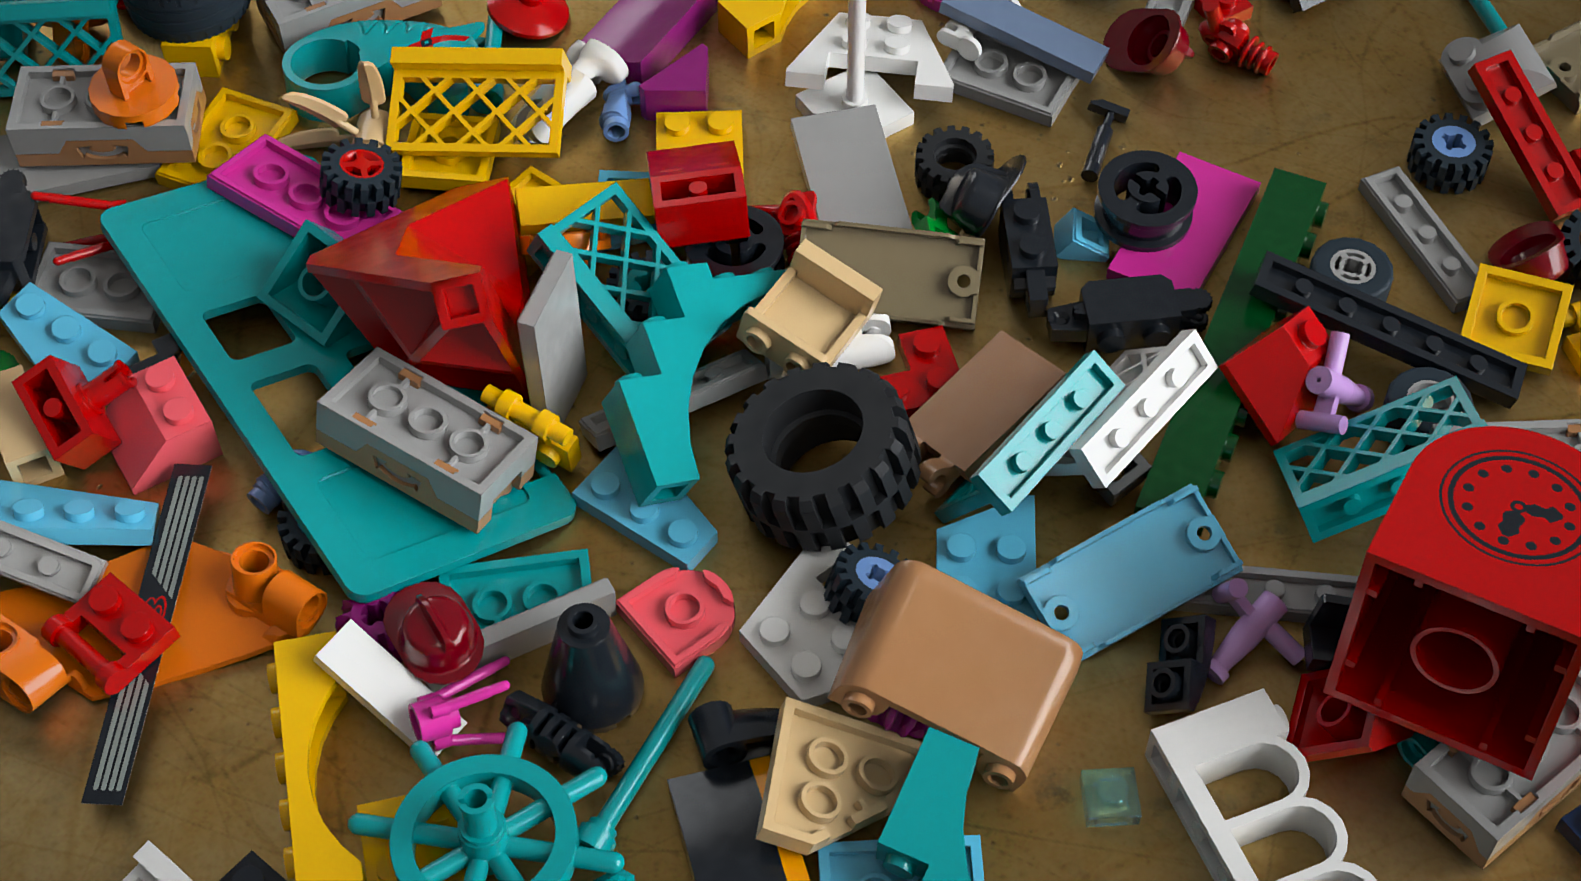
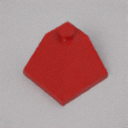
M1310 306L1271 325L1218 366L1270 446L1278 444L1297 428L1295 420L1298 411H1314L1318 395L1311 393L1307 389L1306 376L1312 368L1324 366L1330 337Z
M1330 669L1301 674L1286 741L1295 745L1307 762L1375 752L1408 739L1415 733L1413 730L1323 693Z

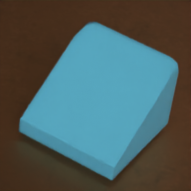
M1073 207L1055 224L1054 244L1057 258L1106 262L1109 259V239L1099 230L1093 216Z

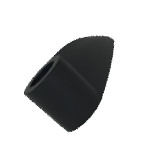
M721 700L711 701L695 708L689 715L688 723L703 766L709 770L768 755L771 758L780 708L733 710L731 704Z

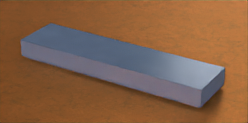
M942 0L939 13L1091 84L1102 66L1110 49L1009 0Z

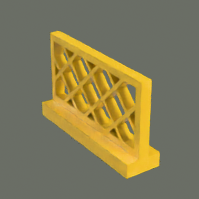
M392 47L390 64L394 68L386 135V145L391 147V153L397 152L401 156L560 158L566 85L571 82L572 66L563 48ZM405 83H424L430 90L412 106L403 99ZM454 83H466L472 92L453 107L442 94ZM474 83H481V84H480L478 87H476V85H475ZM496 84H508L515 92L496 108L485 94ZM539 84H555L554 96L540 108L527 96ZM438 98L449 112L429 127L418 114ZM480 99L492 112L472 128L461 114ZM523 99L535 113L515 128L504 117V114ZM402 107H404L407 110L403 114ZM552 111V117L550 120L547 117V115ZM413 118L424 128L425 132L414 142H399L400 129ZM457 119L468 133L456 143H444L438 137V134ZM497 120H500L511 133L498 144H487L480 135ZM542 120L550 128L549 145L530 144L523 135ZM432 139H434L436 143H428V142H430ZM476 139L479 144L472 142ZM519 140L522 144H514V143Z

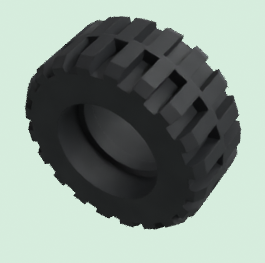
M821 362L813 363V368L802 370L799 366L788 370V376L778 381L774 377L763 384L764 390L759 395L753 393L743 405L744 413H737L730 427L732 434L728 435L725 443L724 452L727 456L725 464L728 475L750 520L755 522L762 534L767 538H776L777 543L796 549L797 545L800 544L803 551L821 552V547L830 546L831 550L846 548L847 542L858 538L860 542H863L873 537V530L879 526L885 529L896 519L894 512L897 509L904 510L913 496L910 489H915L919 482L921 474L919 464L922 461L921 452L903 401L899 398L896 389L888 381L880 379L879 374L866 368H861L858 372L856 365L838 362L837 367H830L829 363ZM840 440L857 442L847 456L830 467L804 473L790 471L802 455L816 446Z

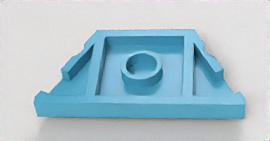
M1027 495L1011 513L1001 516L993 507L937 529V570L1037 620L1034 610L1017 583L1019 578L1036 569L1035 495Z

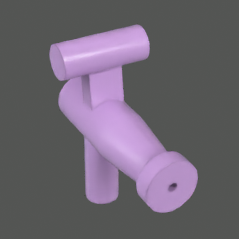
M1331 331L1324 366H1316L1308 372L1306 376L1307 389L1311 393L1318 395L1314 411H1298L1295 420L1298 429L1344 435L1348 428V419L1346 416L1335 415L1338 404L1346 405L1356 413H1365L1373 406L1375 397L1373 391L1365 385L1355 384L1348 377L1342 375L1350 334Z
M1242 578L1226 581L1215 586L1212 590V597L1217 603L1225 604L1229 602L1241 617L1230 629L1211 659L1208 678L1219 685H1223L1230 677L1228 671L1250 653L1263 638L1293 666L1299 663L1305 656L1304 648L1277 623L1288 611L1285 603L1275 594L1264 591L1251 604L1245 597L1248 593V584Z

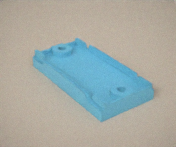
M1189 484L1166 498L1158 500L1017 580L1039 621L1079 644L1083 651L1081 662L1243 571V561L1239 559L1226 538V534L1199 493L1197 485ZM1202 527L1208 530L1210 533L1208 540H1202L1198 537V528ZM1056 607H1063L1067 610L1066 619L1059 620L1055 617L1054 610Z

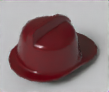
M1138 8L1127 11L1111 24L1103 41V45L1110 48L1105 62L1110 68L1123 72H1146L1157 76L1168 75L1176 70L1184 59H1192L1195 53L1189 47V35L1181 25L1180 16L1175 10L1167 8Z
M1537 221L1513 229L1499 238L1488 251V259L1492 266L1550 280H1556L1569 266L1563 242L1565 235L1551 221Z
M438 582L413 584L395 594L386 606L383 623L387 636L405 666L416 678L429 684L448 685L463 680L475 671L483 657L484 638L477 621L465 602L451 587Z

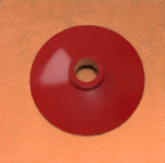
M487 0V11L494 23L504 31L525 39L536 40L553 37L566 27L569 18V8L565 0Z

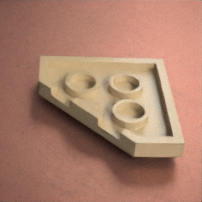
M786 697L779 709L755 839L807 856L890 815L922 741L907 736L900 737L895 732L884 731L883 728Z

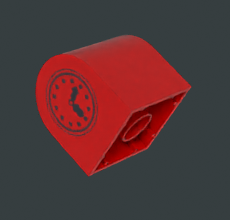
M1502 426L1466 428L1449 433L1433 441L1416 456L1366 552L1323 693L1532 781L1581 670V452L1555 438L1525 429Z

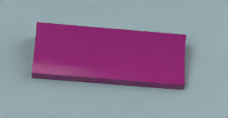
M619 0L581 41L587 43L591 38L609 46L619 54L628 67L629 74L625 78L627 84L634 81L642 84L666 68L718 11L717 0Z

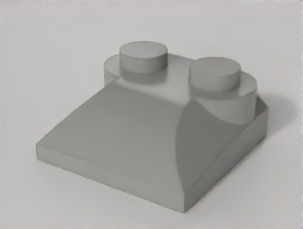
M1520 24L1500 30L1479 40L1473 37L1455 39L1444 48L1441 59L1438 60L1472 122L1476 120L1481 123V126L1494 119L1467 72L1473 64L1511 49L1537 97L1557 88L1556 82Z

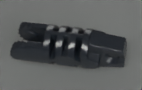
M517 690L506 697L500 712L499 721L507 728L513 722L524 723L528 730L525 745L536 749V752L540 755L547 756L550 762L556 765L559 764V768L573 777L594 766L602 767L605 769L607 777H612L621 772L622 768L625 767L624 762L626 761H624L619 751H616L615 748H612L588 729H582V725L574 720L571 721L570 717L562 712L559 713V710L550 704L521 690Z

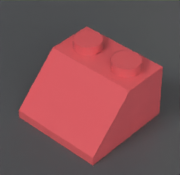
M175 356L129 376V379L131 377L137 379V386L130 388L113 400L105 411L122 441V444L110 452L134 495L169 480L174 464L202 465L223 455L213 423Z

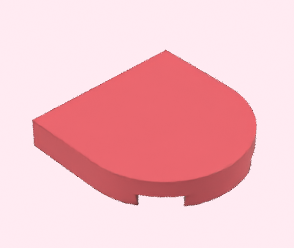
M679 567L663 570L616 600L617 613L674 678L690 669L700 656H709L718 650L730 637L735 624V605L730 588L718 575L705 569L703 572L679 570Z

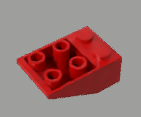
M734 140L646 152L657 232L669 247L750 237L747 196L741 163Z

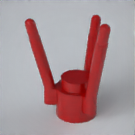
M33 191L30 194L31 199L36 201L107 210L111 207L127 203L126 199L107 201ZM104 234L79 238L63 243L91 246L57 256L53 259V263L59 266L114 249Z

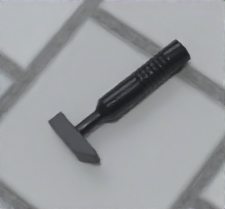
M1103 99L1091 100L1087 108L1089 111L1105 116L1103 124L1099 125L1095 131L1081 172L1082 179L1090 183L1097 181L1113 135L1111 128L1113 120L1125 124L1130 112L1128 108Z

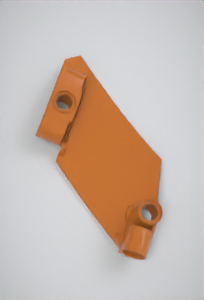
M256 541L244 543L238 546L231 554L192 542L171 624L176 628L181 637L163 652L154 687L207 673L274 649L273 642L308 635L325 611L328 601L327 593L289 569L283 570L278 567L276 551L266 543ZM146 546L107 561L109 564L102 579L111 572L134 593L139 595L152 546ZM28 586L0 592V697L18 710L28 714L33 712L66 684L91 701L110 698L111 695H107L95 684V676L62 647H53L41 636V628L50 617L56 614H64L74 604ZM89 625L78 633L108 661H118L121 658L122 654Z

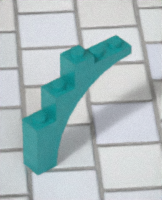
M678 261L666 266L649 289L658 316L641 322L638 330L625 345L635 373L627 374L616 380L615 386L601 402L638 507L680 500L700 480L691 446L688 409L692 380L702 352L708 342L723 328L742 319L743 313L748 307L755 308L787 269L774 271L773 268L767 267L746 275L735 276L734 273L727 272L712 277L707 262L688 264L686 261Z
M932 727L928 728L877 843L876 859L883 861L882 866L887 871L904 879H913L915 875L922 878V881H971L967 869L963 826L967 791L976 766L979 747Z

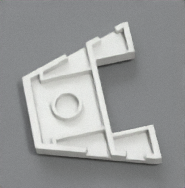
M839 12L786 68L785 86L824 90L829 67L847 69L848 13ZM866 13L864 71L916 76L913 99L952 103L954 83L922 20L911 19L905 15L884 17Z
M830 546L821 547V552L802 551L739 630L740 642L790 698L814 706L832 701L827 697L856 625L851 620L846 625L839 621L841 612L832 614L828 608L831 601H825L824 592L826 589L822 585V583L827 581L839 553L845 551L846 548L831 550Z

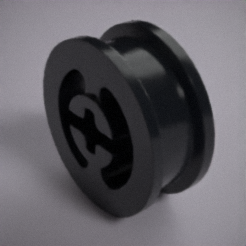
M1149 150L1124 153L1112 159L1100 174L1097 187L1098 194L1094 203V218L1103 235L1122 248L1137 252H1157L1168 249L1178 244L1190 229L1193 210L1198 196L1196 180L1183 163L1167 154ZM1126 191L1125 200L1119 199L1117 197L1119 194ZM1166 202L1173 205V208L1164 212Z
M747 205L750 237L684 246L687 257L686 262L688 264L707 262L712 277L727 272L734 273L735 276L746 275L767 267L773 268L774 271L785 270L783 231L779 223L770 214L759 208ZM738 243L739 266H732L731 247L729 244Z

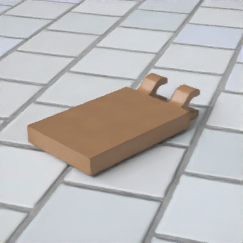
M1001 330L909 418L920 448L921 459L928 452L936 457L927 459L919 465L921 471L920 478L926 482L923 485L924 490L937 499L947 492L951 484L960 475L971 482L969 478L1067 373Z

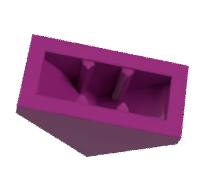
M703 43L639 85L641 116L644 119L656 121V112L708 111L709 59L707 46Z

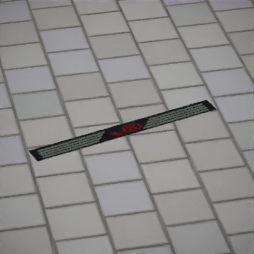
M174 464L138 596L170 623L212 465ZM162 654L123 690L110 696L81 801L82 804L123 805Z

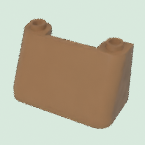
M904 560L895 564L867 596L827 698L840 704L848 714L858 718H869L871 715H879L890 706L929 727L979 747L980 753L977 757L976 769L982 775L983 780L995 788L1008 789L1014 792L1024 784L1078 672L1083 651L1079 644L1068 636L920 561Z

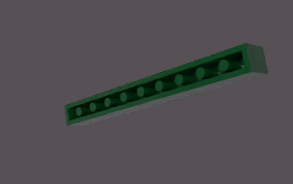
M1274 168L1203 340L1217 366L1225 362L1271 325L1288 316L1289 312L1249 295L1260 262L1267 250L1299 264L1301 258L1310 259L1318 235L1311 233L1313 227L1322 228L1330 204L1322 201L1327 183ZM1219 367L1172 416L1135 505L1134 514L1189 484L1197 485L1198 491L1205 502L1207 497L1217 499L1225 476V472L1218 470L1221 461L1231 462L1239 440L1238 435L1232 434L1235 425L1244 428L1249 416V412ZM1198 528L1197 535L1199 537H1202L1205 528Z

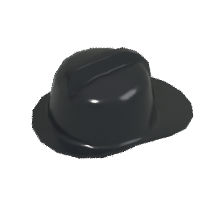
M1020 154L1012 157L999 169L974 163L965 165L955 172L941 198L939 208L943 214L960 228L959 236L980 238L996 215L1000 204L1023 173L1027 163L1024 155Z

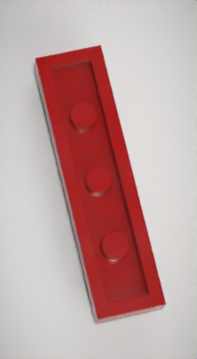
M1511 49L1473 64L1467 72L1548 219L1554 222L1571 215L1577 209L1581 211V174Z

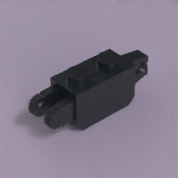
M8 169V171L0 175V309L8 303L12 291H21L29 282L35 284L48 231L38 209L37 201L31 199V191H28L25 187L27 186L26 177L19 169Z
M1038 182L1027 183L1025 198L1013 199V191L1010 190L999 206L998 226L999 247L1007 297H1024L1028 318L1046 317L1048 296L1055 295L1058 261L1046 197H1041Z
M1161 274L1088 281L1081 288L1079 302L1047 309L1046 327L1050 341L1082 342L1085 354L1092 350H1095L1097 353H1115L1121 350L1167 346L1182 330L1196 329L1197 332H1202L1203 329H1206L1209 321V315L1206 312L1210 311L1212 307L1213 296H1210L1211 293L1202 288L1174 290L1172 280Z

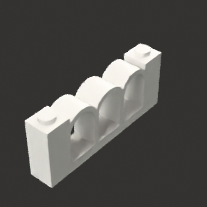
M1264 688L1151 729L1145 757L1214 881H1259L1240 847L1278 832L1289 830L1304 832L1316 839L1324 849L1327 859L1320 864L1276 881H1377L1369 871L1355 863L1343 861L1347 852L1348 834L1343 820L1338 814L1323 802L1305 797L1310 781V770L1307 761L1295 745L1286 741L1289 734L1287 716L1278 704L1273 705ZM1256 768L1275 774L1287 786L1289 795L1285 798L1225 820L1205 785L1240 771Z

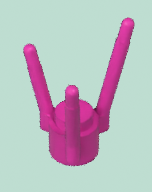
M503 656L475 670L463 680L449 684L433 693L417 697V702L410 703L408 705L409 718L416 739L427 743L432 741L435 751L451 746L503 744L506 732L452 733L453 729L461 726L458 709L508 690L510 688L508 681L503 680L456 698L451 696L508 666L510 658Z

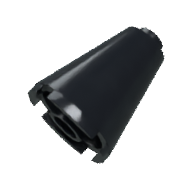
M579 603L567 608L559 617L542 678L541 692L543 702L559 710V713H564L570 717L571 721L574 720L582 725V729L586 728L594 734L607 733L617 728L616 723L626 718L629 714L630 718L635 714L644 695V679L639 663L606 611L595 604Z

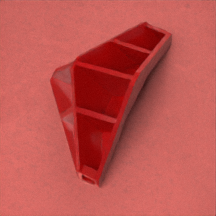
M508 176L453 188L309 256L306 262L308 273L314 274L374 349L376 347L383 349L445 385L483 391L487 385L491 384L502 391L511 389L520 394L524 399H529L517 320L530 297L526 258L525 255L520 253L519 236L521 235L518 215Z

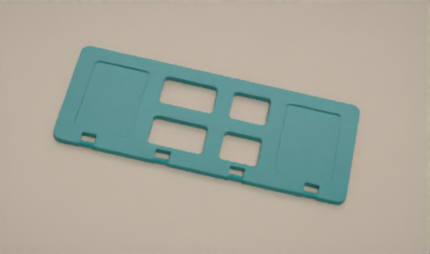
M304 155V156H306V157L310 158L311 160H313V161H315V162L318 163V161H317L316 159H314L313 157L308 156V155ZM207 180L111 207L101 214L100 222L103 234L346 596L351 600L360 603L378 600L407 586L431 579L567 525L574 519L576 501L556 473H552L547 465L541 463L536 458L534 469L541 478L532 482L528 481L520 490L513 487L509 494L501 496L493 504L491 520L478 534H475L327 448L307 455L295 453L253 391L307 372L316 374L329 391L354 368L349 358L374 350V347L358 328L331 346L325 347L269 307L293 342L244 359L235 360L229 357L205 322L207 319L254 304H265L257 296L294 237L207 188ZM447 385L487 407V404L480 401L483 391Z

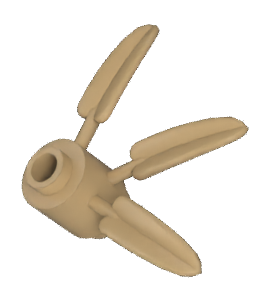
M369 61L358 62L357 72L361 98L370 105V110L363 112L359 116L356 127L346 122L348 114L340 108L305 93L288 92L282 96L283 101L306 111L333 127L296 132L280 138L278 141L294 150L329 147L333 143L340 146V140L348 139L349 142L354 144L355 138H363V144H369L370 139L378 141V148H381L386 144L389 112L378 108V105L386 101L383 81L377 67ZM334 127H340L350 134L339 135L338 129Z

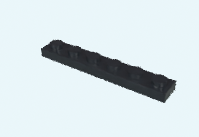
M1268 250L1261 260L1249 295L1292 314L1310 306L1326 329L1350 334L1351 340L1412 367H1432L1447 371L1451 375L1457 376L1471 393L1508 409H1511L1518 400L1528 364Z

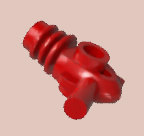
M1205 0L1202 7L1206 20L1199 24L1198 30L1203 41L1209 46V54L1221 63H1228L1229 61L1235 63L1238 61L1239 68L1246 65V68L1250 70L1254 67L1255 74L1261 73L1267 76L1276 64L1279 53L1273 51L1272 46L1265 48V42L1258 44L1259 36H1254L1250 40V30L1241 20L1236 18H1229L1228 21L1225 20L1218 0Z
M790 190L784 195L780 204L749 205L767 212L779 223L784 235V249L788 256L787 261L791 264L794 252L800 244L803 218L818 220L816 214L817 195L814 191Z

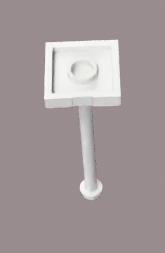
M848 0L847 70L825 80L824 90L806 89L796 94V108L804 116L875 104L886 138L913 125L914 111L877 72L864 71L866 0Z

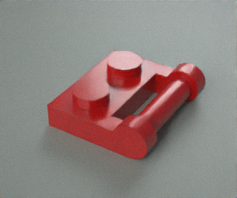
M111 572L64 614L53 615L41 628V636L53 647H62L95 676V684L107 695H114L123 690L181 637L169 621ZM89 625L123 656L118 661H108L78 633Z

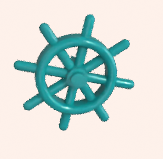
M513 722L508 726L500 755L482 754L469 756L445 765L442 764L427 742L422 740L415 741L410 747V755L425 777L410 790L399 806L395 817L355 813L350 816L347 825L353 834L390 840V856L397 881H444L466 867L463 881H486L487 875L493 874L498 881H525L510 860L511 858L545 863L543 868L530 881H570L575 868L613 874L622 871L625 865L624 857L616 851L579 846L578 825L573 803L606 783L607 773L605 769L600 766L591 767L561 785L543 768L521 759L528 731L522 722ZM511 790L522 793L534 800V802L509 817H504ZM445 804L458 824L456 828L426 822L438 808ZM549 817L555 826L554 842L518 837ZM416 844L453 849L420 870L416 864Z

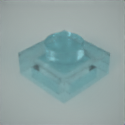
M1134 767L1081 770L1080 787L1086 827L1140 824L1142 813Z

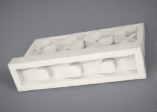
M1196 329L1182 330L1167 346L1125 350L1110 366L1126 385L1125 388L1045 476L1085 475L1092 488H1107L1218 368Z

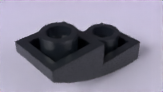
M1206 614L1162 619L1159 661L1147 663L1144 713L1158 715L1195 711L1210 669L1215 640L1216 619Z

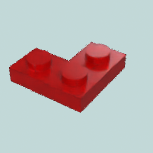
M943 325L898 334L897 346L906 371L880 376V379L888 381L896 389L909 418L959 371Z

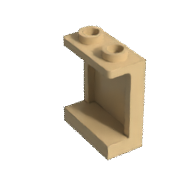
M804 239L795 250L789 268L755 308L750 306L743 313L736 337L743 341L751 351L762 354L781 366L786 373L788 370L799 366L802 370L813 368V363L827 362L832 367L873 315L883 289L815 244Z

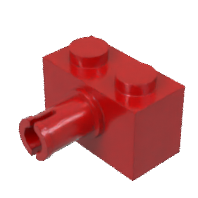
M52 355L47 356L11 382L54 461L83 470L122 444L121 439L105 413V406L138 384L135 377L128 378L133 372L121 360L115 361L111 367L88 382L80 366Z

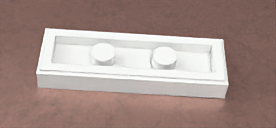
M350 619L318 652L313 661L411 747L418 740L412 729L408 705L417 702V697L433 692ZM460 717L461 726L453 729L452 734H458L467 724L462 717ZM432 741L428 742V744L437 756L444 750L441 749L435 751L432 745Z

